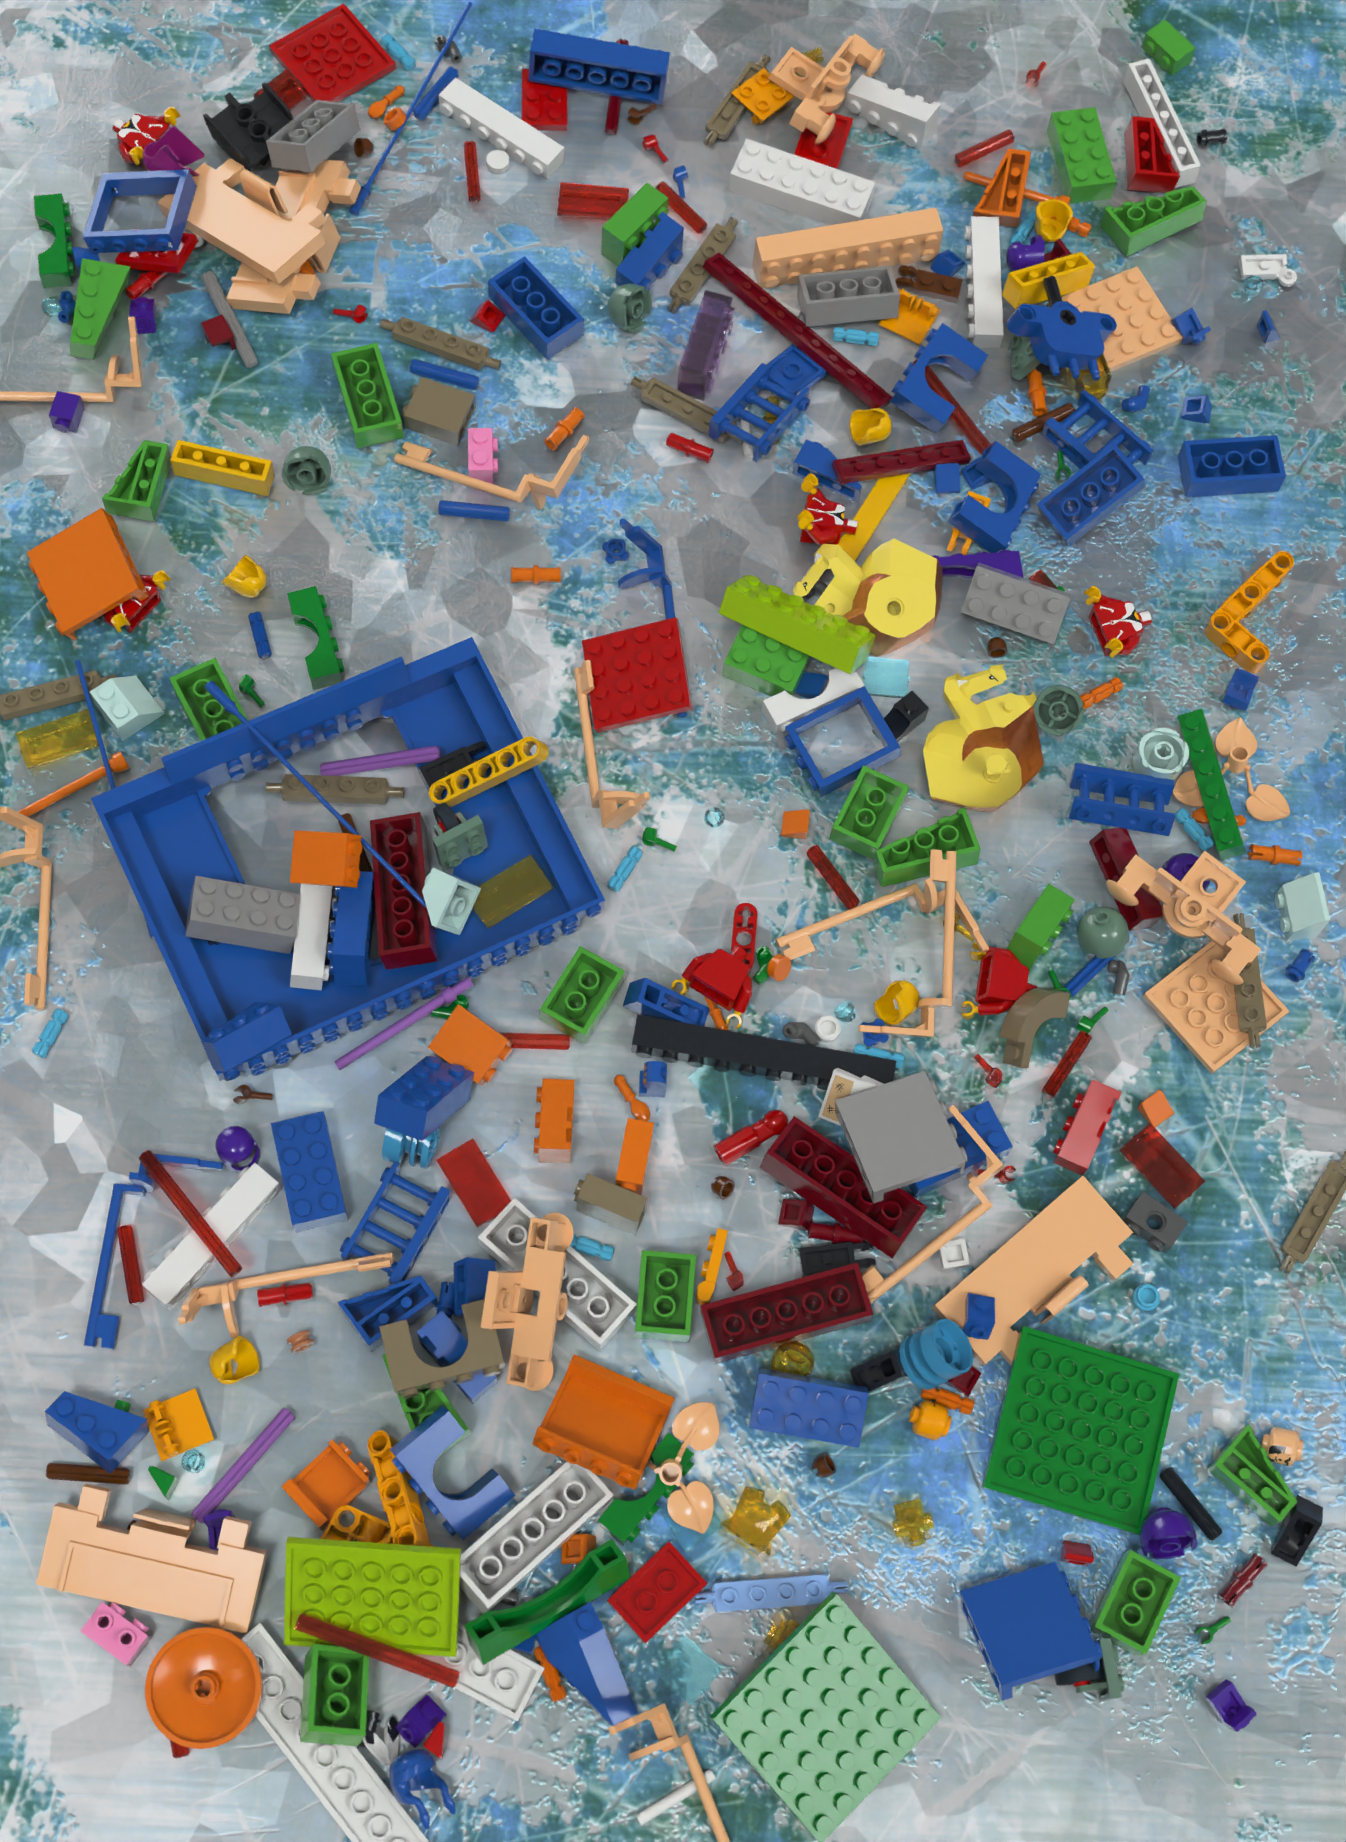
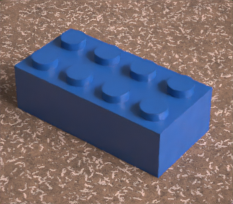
M525 256L488 280V297L547 360L584 335V318Z
M1278 435L1184 441L1178 454L1185 497L1278 492L1286 478Z
M1113 443L1037 503L1038 511L1063 542L1070 547L1145 487V479L1117 445Z
M360 871L357 888L335 887V896L338 898L337 902L334 901L333 903L335 922H331L330 937L333 940L332 944L329 943L328 945L329 973L334 975L335 986L367 987L376 904L373 872Z
M426 1056L378 1095L374 1124L423 1141L470 1100L474 1072L466 1070L461 1065L443 1062L438 1057Z
M989 1101L961 1113L998 1159L1008 1156L1013 1146ZM954 1116L948 1118L947 1121L948 1124L954 1125L957 1133L956 1142L959 1147L962 1146L967 1155L968 1161L965 1162L964 1173L960 1174L957 1168L912 1183L908 1187L914 1198L987 1165L985 1153Z
M324 1111L271 1123L289 1213L295 1233L348 1221Z
M759 1368L749 1428L859 1448L869 1395L868 1388Z

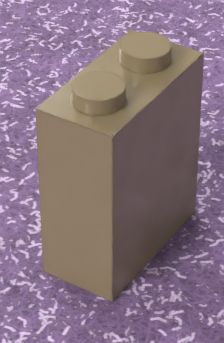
M421 377L418 385H414L412 388L409 405L405 404L402 411L405 428L459 446L476 408L475 395Z
M587 1173L585 1180L580 1179L574 1192L577 1211L636 1236L646 1213L648 1198Z

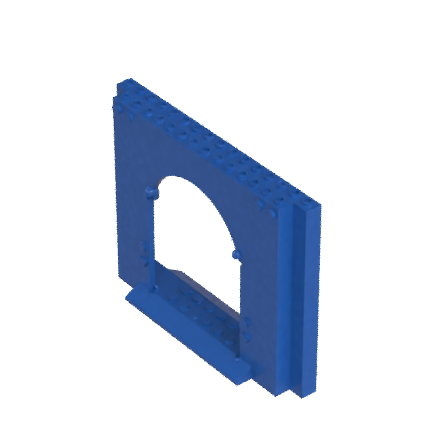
M472 637L405 665L401 656L248 721L286 760L293 753L300 750L308 751L324 740H334L340 733L347 730L355 731L361 728L364 723L378 717L386 719L392 717L407 750L437 746L440 749V757L464 746L466 748L479 741H484L486 745L485 750L470 756L472 761L523 739ZM242 723L161 758L163 768L91 798L201 1041L209 1036V1032L220 1028L255 1002H267L268 1004L281 1007L292 1035L227 1072L215 1070L219 1081L224 1079L225 1081L233 1080L239 1077L242 1071L245 1072L246 1076L251 1074L258 1076L266 1072L267 1067L273 1064H285L292 1059L291 1056L300 1052L307 1054L316 1049L315 1045L324 1041L326 1043L334 1042L344 1032L349 1030L350 1032L358 1031L365 1026L364 1023L373 1019L375 1022L386 1018L389 1012L397 1008L399 1011L407 1009L417 999H429L436 994L437 990L447 986L451 988L468 976L475 978L481 975L484 969L488 967H500L508 961V958L515 955L517 957L524 956L531 951V948L539 944L543 947L552 943L555 940L554 938L559 935H571L578 930L577 927L580 926L581 918L586 916L588 918L595 917L602 912L605 906V899L536 765L450 807L454 814L461 812L466 821L476 815L480 817L484 825L488 847L479 855L470 856L454 867V876L480 887L481 890L460 935L435 927L437 962L386 970L379 957L369 961L367 987L335 986L334 975L329 973L328 981L322 982V990L290 987L294 946L290 954L222 942L218 945L213 944L210 946L208 941L185 936L190 894L195 876L245 884L205 797L210 794L214 787L230 780H240L246 773L253 770L261 771L267 768L270 763L279 760L248 729L247 725ZM514 756L509 758L508 767L514 763ZM424 762V763H417V764H415V766H416L418 772H419V767H421V766H423V765H426V764H428V763H430V762ZM492 767L486 770V778L491 775ZM421 776V778H422V780H423V782H424V784H425V786H426V788H427V790H428V792H429V789H428V787H427V785H426V783H425L423 777ZM469 778L463 783L464 789L469 785ZM447 789L443 790L441 794L442 800L447 796ZM325 959L324 965H330V960Z

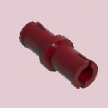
M813 1221L809 1222L808 1239L831 1241V1244H837L838 1242H852L854 1244L862 1243L863 1238L847 1227L840 1226V1223L829 1225Z
M1256 1553L1252 1554V1557L1240 1571H1235L1233 1574L1234 1579L1218 1595L1221 1600L1225 1599L1224 1603L1231 1608L1235 1606L1247 1589L1251 1590L1254 1587L1253 1582L1268 1566L1267 1562H1262L1263 1558Z

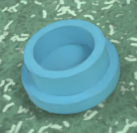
M1141 1284L1133 1292V1302L1139 1309L1151 1311L1160 1302L1159 1291L1151 1284Z

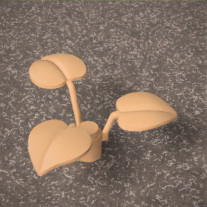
M1241 717L1233 720L1219 732L1215 740V748L1218 754L1228 757L1227 762L1224 763L1221 769L1222 775L1228 769L1232 773L1245 772L1248 792L1252 795L1246 800V809L1253 818L1260 821H1274L1288 817L1290 815L1289 805L1276 788L1262 784L1255 791L1253 790L1250 777L1251 767L1247 763L1257 750V740ZM1194 770L1180 775L1173 789V796L1187 806L1205 807Z
M698 1402L689 1405L675 1417L672 1428L673 1435L684 1441L675 1459L665 1460L661 1467L649 1461L646 1465L654 1470L655 1473H659V1477L664 1484L676 1485L681 1488L673 1491L669 1496L667 1508L671 1518L679 1525L693 1529L701 1534L706 1532L712 1519L714 1508L713 1496L710 1489L701 1481H692L687 1486L680 1481L683 1471L680 1461L688 1444L695 1450H705L713 1446L717 1441L720 1425L715 1405L711 1402ZM644 1471L639 1481L643 1479L645 1473Z

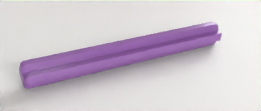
M429 746L326 762L320 765V773L323 776H339L430 762L440 758V749L437 746Z
M281 1409L194 1508L191 1515L198 1522L204 1523V1516L210 1515L294 1420V1415L288 1409Z

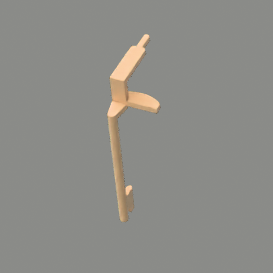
M128 317L133 365L131 373L118 374L121 365L120 355H112L109 361L108 373H106L104 380L106 393H65L80 395L82 402L114 403V387L142 386L143 373L135 317ZM0 391V401L53 402L56 392Z
M586 435L581 437L577 446L571 449L552 481L542 480L540 476L529 473V475L525 474L517 491L427 463L426 460L430 456L432 449L408 441L402 446L406 455L397 453L394 461L395 463L521 503L530 492L536 509L542 510L546 502V495L558 498L581 460V453L589 442L590 437Z
M586 660L582 663V667L574 669L591 804L592 808H600L603 828L617 829L643 809V806L650 799V793L638 794L629 791L600 790L587 694L594 689L591 661ZM617 804H622V806L617 809Z
M0 807V820L25 832V848L1 853L0 867L25 862L41 868L36 976L31 973L25 974L24 1005L30 1007L35 1004L34 1009L36 1011H44L46 1004L52 861L42 855L43 824L9 807Z
M933 849L930 852V878L932 881L945 882L942 998L928 997L918 1001V1009H921V1024L915 1028L859 1025L858 1032L922 1038L934 1037V1008L952 1007L956 851H946V860L942 857V850Z
M931 878L925 880L924 894L918 885L914 883L776 938V944L778 948L788 945L789 948L783 951V955L793 960L815 951L809 936L913 895L922 913L926 912V914L934 912L938 906L945 904V890L936 892L934 882ZM955 888V910L970 936L975 939L982 953L989 951L988 945L979 932L978 925Z
M954 1105L948 1108L949 1111L986 1155L988 1169L976 1178L971 1172L965 1176L969 1181L968 1187L981 1202L885 1279L873 1265L865 1270L861 1275L870 1304L993 1206L983 1194L985 1191L982 1185L1005 1167Z
M393 1252L234 1279L226 1283L193 1288L182 1304V1313L178 1317L179 1324L192 1322L202 1306L222 1303L228 1331L231 1338H235L240 1335L233 1301L236 1300L240 1289L356 1269L359 1272L391 1267L392 1263H394Z
M665 1703L608 1728L610 1735H613L646 1719L651 1721L658 1742L628 1754L630 1761L660 1749L664 1753L680 1746L717 1842H730L689 1736L685 1734L678 1737Z

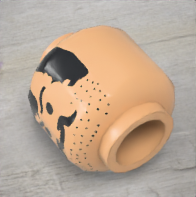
M1273 1427L1269 1435H1263L1261 1447H1264L1270 1462L1292 1466L1295 1461H1300L1303 1440L1299 1439V1434L1294 1430Z

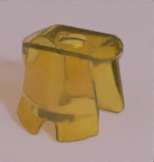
M1104 354L1097 359L1100 378L1092 385H1084L1081 380L1084 376L1090 375L1089 369L1079 370V378H1073L1070 369L1066 368L1067 382L1078 397L1083 390L1095 396L1097 400L1107 394L1112 375Z
M745 1487L733 1517L723 1521L719 1526L725 1536L759 1557H770L771 1540L787 1523L791 1515L779 1500L775 1501L772 1505L764 1502L765 1492L763 1490Z

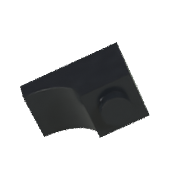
M913 691L894 704L891 711L884 717V720L897 742L925 721L929 707ZM873 729L872 732H873L874 735L878 738V736L876 735V733H875V731H874V729Z
M892 1350L850 1370L854 1384L867 1387L869 1393L910 1379L901 1364L899 1350Z
M1299 1495L1295 1498L1297 1503L1285 1516L1279 1535L1271 1548L1272 1555L1296 1567L1318 1532L1323 1520V1507Z

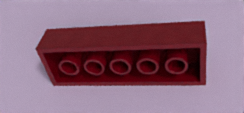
M417 812L370 820L371 846L424 899L422 890L425 886V879L430 873L427 827L421 813ZM372 855L379 957L386 970L437 962L435 927L431 924L427 907L424 908Z
M795 1116L766 1152L759 1167L892 1259L927 1209L926 1205L901 1188L884 1193L883 1200L873 1204L854 1156Z
M858 1262L700 1305V1314L714 1364L870 1322L874 1315Z

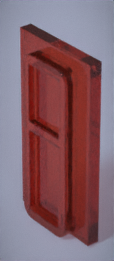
M561 182L557 216L609 220L628 202L629 188Z
M1151 1123L1137 1135H1134L1119 1150L1174 1209L1188 1197H1191L1192 1193L1205 1183V1180Z
M474 1139L454 1148L436 1160L477 1228L494 1220L511 1202V1199Z

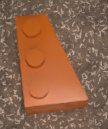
M1008 148L989 186L985 189L979 204L975 207L973 216L999 217V225L1018 228L1029 172L1031 151Z
M543 1078L542 1087H537L536 1103H541V1112H536L535 1128H540L539 1138H534V1154H539V1163L571 1164L574 1080Z

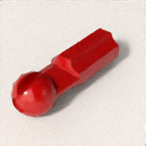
M771 1110L764 1115L763 1119L751 1126L742 1128L713 1146L714 1151L722 1164L727 1166L759 1147L760 1143L774 1135H780L788 1125V1118L781 1110Z

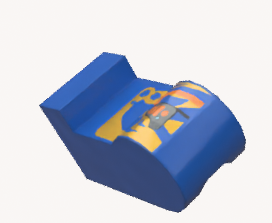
M661 1061L644 1063V1071H640L639 1097L665 1098L667 1083L666 1063Z

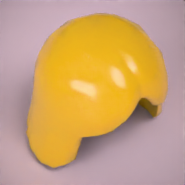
M1056 199L1040 202L1036 207V234L1041 235L1045 242H1055V240L1061 239L1073 217L1072 208L1066 202Z
M881 408L854 410L850 417L849 430L853 441L862 446L888 438L892 430V422L888 413Z
M245 555L237 563L230 575L223 579L222 585L244 597L255 598L265 588L267 577L261 566L257 565L248 555Z
M906 980L891 983L887 987L885 994L874 1003L876 1015L888 1025L901 1023L918 1008L919 992L912 983ZM894 999L898 1003L899 1010L895 1009L893 1002Z
M237 1336L212 1353L209 1359L210 1371L220 1383L234 1384L259 1372L260 1361L258 1352L246 1337ZM232 1359L238 1364L235 1375L233 1374L231 1364Z

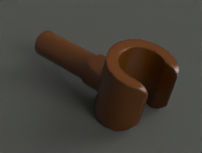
M652 104L640 111L631 107L628 111L630 116L627 120L635 125H639L646 114L657 109L656 104Z
M241 1085L234 1092H240L243 1096H237L233 1101L236 1104H243L248 1099L272 1100L273 1094L255 1092L249 1086Z

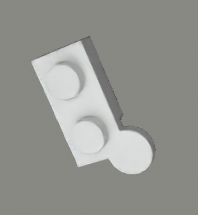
M1286 254L1241 255L1239 258L1242 280L1278 279L1279 283L1286 287L1294 285L1297 280L1296 273L1286 267Z

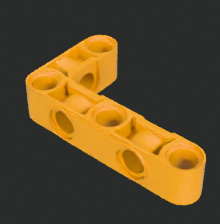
M1285 551L1275 553L1264 565L1257 569L1212 615L1205 628L1206 637L1249 673L1260 672L1268 660L1270 652L1266 645L1239 622L1244 617L1248 618L1266 600L1268 594L1275 587L1278 588L1288 576L1294 565V558Z
M376 1431L368 1439L367 1447L371 1464L374 1465L378 1479L376 1484L383 1509L387 1513L391 1526L388 1537L378 1543L430 1546L417 1492L408 1482L412 1477L407 1471L401 1473L391 1461L395 1456L390 1449L399 1441L385 1431Z
M345 1505L338 1508L320 1539L378 1543L388 1537L391 1526L389 1523L371 1514H366L352 1506ZM346 1513H351L355 1516L354 1523L349 1527L340 1525V1519Z

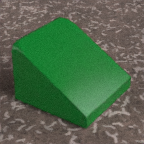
M150 1466L148 1471L164 1497L170 1500L179 1483L178 1479L155 1466Z

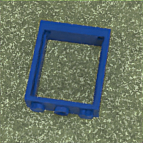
M865 686L785 726L786 736L783 738L788 749H794L797 754L795 760L801 771L806 770L809 775L807 781L813 791L817 790L821 797L857 779L863 765L875 770L901 756L900 745ZM859 704L884 748L823 779L798 734Z

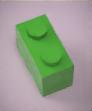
M1163 20L1146 32L1141 47L1147 55L1151 56L1171 76L1191 63L1196 49L1166 20Z

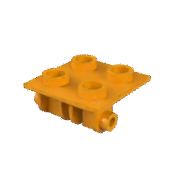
M764 68L731 92L738 101L753 113L751 121L755 125L762 124L764 120L771 117L795 97L769 79L770 73Z
M898 289L900 294L898 317L881 319L879 326L920 345L941 309L937 308L936 304L925 301L922 297L918 299L916 294L912 296L905 289Z
M196 1388L163 1402H160V1400L153 1401L149 1404L150 1407L143 1409L161 1462L215 1440Z

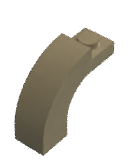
M1046 987L1035 988L1023 994L1012 1005L1004 1019L999 1036L1006 1039L1003 1063L1019 1068H1029L1032 1043L1037 1029L1044 1021L1050 1018H1066L1069 992Z

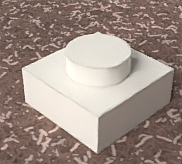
M965 1238L950 1240L938 1250L942 1271L969 1267L970 1261Z

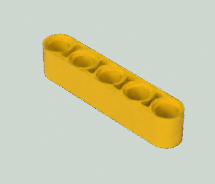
M525 737L434 782L429 788V797L436 804L446 803L449 807H453L544 762L548 757V747L544 742L534 737ZM537 745L536 753L531 756V747ZM514 756V763L508 767L509 758ZM492 767L491 775L486 778V770ZM469 778V785L464 789L463 783ZM447 789V796L442 800L441 794L443 790Z

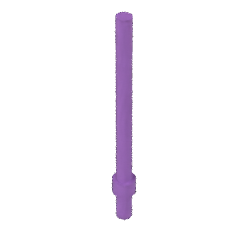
M466 977L451 988L447 986L440 991L441 994L334 1061L339 1070L345 1068L443 1004H450L457 999L456 996L472 987L473 983L469 977Z

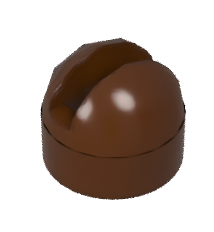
M357 138L355 140L354 151L358 157H367L372 154L374 145L369 139Z
M994 637L988 641V656L999 658L1007 654V646L1002 638Z
M718 1176L715 1178V1183H711V1190L717 1197L724 1200L732 1194L735 1184L727 1177Z
M827 1453L814 1459L812 1469L817 1468L819 1471L815 1474L816 1476L826 1478L836 1473L835 1464Z

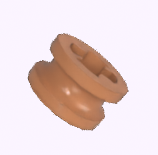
M309 1330L298 1332L286 1340L289 1345H292V1354L302 1352L314 1345V1340L309 1338Z

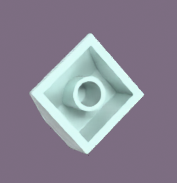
M137 676L110 678L90 691L94 705L122 741L165 714Z
M433 867L425 879V886L422 890L431 924L434 927L460 935L481 888Z
M1319 872L1283 884L1275 895V906L1280 910L1281 914L1280 929L1282 933H1285L1286 941L1316 938L1330 921Z

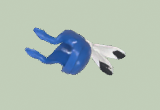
M389 1717L385 1724L384 1742L370 1730H366L363 1742L367 1749L382 1764L386 1765L390 1777V1787L396 1800L400 1804L415 1805L419 1812L421 1824L428 1830L430 1828L429 1813L422 1800L414 1796L410 1791L431 1788L440 1789L444 1805L452 1815L456 1813L454 1800L449 1794L445 1780L433 1771L432 1767L436 1763L426 1750H410L398 1756L399 1732L396 1729L398 1723L394 1717Z

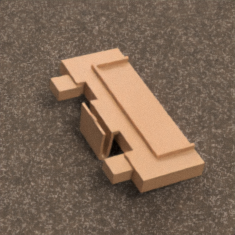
M229 158L216 170L205 163L195 170L200 175L193 177L197 188L185 228L264 276V279L267 280L269 278L275 283L280 284L326 244L322 232L318 230L326 222L321 210L308 203L291 218L290 222L280 217L278 210L285 215L288 212L276 187L246 170L243 165ZM240 181L245 196L233 190V187ZM166 194L157 202L162 214L166 217L169 215L175 194Z
M326 160L310 173H303L298 170H279L280 176L275 185L288 212L285 215L278 210L281 218L288 222L308 203L321 210L323 214L329 201L341 204H355L361 190L357 179H347L350 171L345 162ZM326 213V222L318 228L322 232L326 244L309 258L314 268L323 274L327 272L341 239L329 213ZM241 263L236 277L231 278L233 284L226 299L232 309L290 314L296 299L314 300L321 282L316 275L300 274L301 266H299L285 280L277 284L269 278L267 280L264 279L262 274Z
M1081 1176L931 1308L941 1319L951 1320L963 1329L968 1293L995 1298V1325L989 1339L968 1337V1340L972 1347L973 1357L981 1366L990 1361L997 1353H1000L1011 1366L1019 1333L1016 1330L1013 1331L1010 1327L1029 1310L1035 1316L1046 1309L1050 1312L1041 1321L1042 1325L1058 1314L1089 1286L1082 1276L1079 1275L1072 1278L1070 1274L1091 1255L1112 1281L1116 1280L1133 1265L1132 1261L1118 1247L1133 1232L1088 1180Z
M85 1484L82 1488L78 1506L61 1502L54 1505L36 1585L57 1589L59 1592L66 1591L212 1625L219 1629L224 1628L246 1634L251 1629L268 1550L246 1545L251 1521L226 1516L223 1519L217 1546L219 1551L186 1543L193 1532L195 1519L154 1509L144 1508L134 1513L133 1517L141 1520L132 1524L130 1530L101 1524V1521L105 1519L111 1489Z

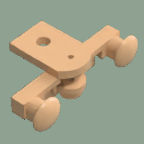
M854 34L847 38L827 66L823 68L791 47L769 76L771 81L802 100L789 124L801 132L807 128L818 135L815 144L825 141L832 132L836 121L834 113L829 116L825 112L834 111L842 104L846 94V87L851 79V68L857 63L867 70L865 76L872 77L881 67L885 51L883 48L880 51L869 45L868 41ZM795 73H799V74H801L803 77H799V76H797Z
M1206 851L1202 853L1181 881L1161 867L1157 871L1137 855L1122 872L1123 875L1118 882L1107 880L1106 886L1109 893L1125 905L1136 906L1139 904L1134 894L1140 887L1162 902L1163 918L1170 930L1185 938L1207 936L1228 952L1222 961L1211 959L1210 964L1214 973L1229 984L1241 985L1244 983L1239 974L1245 966L1247 967L1261 951V948L1242 935L1240 932L1243 929L1222 914V912L1246 883L1245 880ZM1204 881H1212L1216 886V891L1214 893L1205 892L1202 887Z
M549 1213L543 1218L531 1217L523 1271H489L481 1328H514L506 1384L521 1386L531 1391L544 1389L552 1380L554 1367L551 1355L556 1321L564 1318L568 1306L567 1295L561 1292L566 1252L563 1251L571 1245L574 1230L570 1220L561 1213ZM534 1290L540 1291L537 1316L530 1315Z

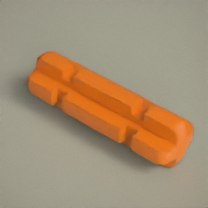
M1072 217L1067 230L1074 233L1078 231L1079 235L1087 237L1092 225L1084 221L1081 223L1080 219Z
M1114 677L1109 680V683L1105 682L1089 690L1090 693L1086 692L1080 695L1083 709L1092 706V703L1096 704L1111 696V693L1115 694L1121 691L1123 683L1120 678Z
M935 1388L931 1390L922 1389L921 1391L922 1399L935 1400L934 1403L953 1410L957 1408L959 1412L967 1415L971 1414L973 1410L974 1400L970 1398H960L961 1395L939 1388V1390Z
M540 1646L535 1648V1657L537 1661H540V1666L545 1668L542 1675L546 1686L550 1688L549 1694L552 1701L558 1702L565 1699L566 1692L564 1686L560 1684L561 1678L557 1668H554L547 1661Z

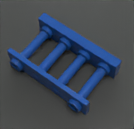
M764 363L760 364L710 419L708 434L709 437L717 440L722 433H729L753 446V461L756 463L763 455L766 456L769 453L772 444L801 412L804 413L810 404L808 399L810 388L805 387L798 396L770 381V367ZM761 390H768L791 404L784 410L758 396ZM755 404L775 415L778 419L771 424L745 410L748 405ZM741 418L765 431V433L759 439L733 425L732 422L735 419Z
M1086 390L1080 393L1077 402L1078 408L1061 423L1051 417L1045 422L1041 434L1056 449L1062 451L1063 455L1079 469L1083 468L1113 443L1117 446L1122 444L1131 452L1126 457L1132 464L1139 459L1146 465L1149 463L1154 451L1146 441L1141 440L1100 404L1095 396L1090 395ZM1085 414L1089 415L1096 423L1078 438L1074 437L1067 431ZM1102 429H1105L1113 438L1096 453H1092L1084 445Z
M1075 763L1070 779V788L1079 790V797L1074 796L1069 819L1163 836L1170 835L1175 814L1164 812V805H1169L1174 789V780ZM1089 793L1104 794V801L1089 799ZM1114 796L1128 798L1129 806L1114 803ZM1139 800L1154 803V810L1139 808Z
M396 1162L393 1163L391 1168L386 1167L380 1178L381 1186L351 1238L346 1237L340 1248L342 1260H349L352 1255L358 1258L376 1255L359 1246L361 1239L367 1231L401 1249L403 1255L398 1263L394 1262L391 1267L381 1268V1270L388 1273L390 1285L407 1279L452 1199L451 1190L441 1186L438 1193L435 1191L431 1193L398 1176L401 1170ZM392 1185L427 1202L429 1209L425 1216L422 1214L418 1216L385 1199ZM379 1208L413 1225L416 1232L412 1239H404L373 1223L372 1220Z

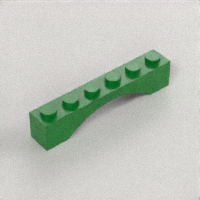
M1201 708L1179 715L1178 720L1184 740L1189 748L1190 760L1218 853L1222 861L1247 853L1227 792L1204 712Z
M611 1539L587 1553L580 1564L567 1577L544 1594L516 1607L488 1611L464 1625L469 1645L482 1665H485L544 1630L562 1617L628 1580L630 1573L626 1557Z

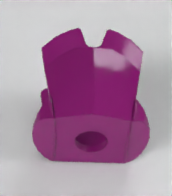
M171 126L158 141L149 143L143 150L144 164L149 171L189 169L192 177L200 175L191 168L184 166L204 158V153L175 126Z

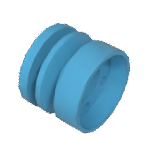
M440 1127L423 1141L386 1128L382 1160L400 1164L405 1153H410V1166H416L418 1158L421 1156L420 1168L428 1169L438 1148Z
M948 1319L938 1320L926 1326L924 1330L905 1337L900 1345V1360L905 1373L915 1385L924 1390L934 1389L946 1383L949 1379L968 1372L972 1367L973 1352L968 1337L955 1322Z

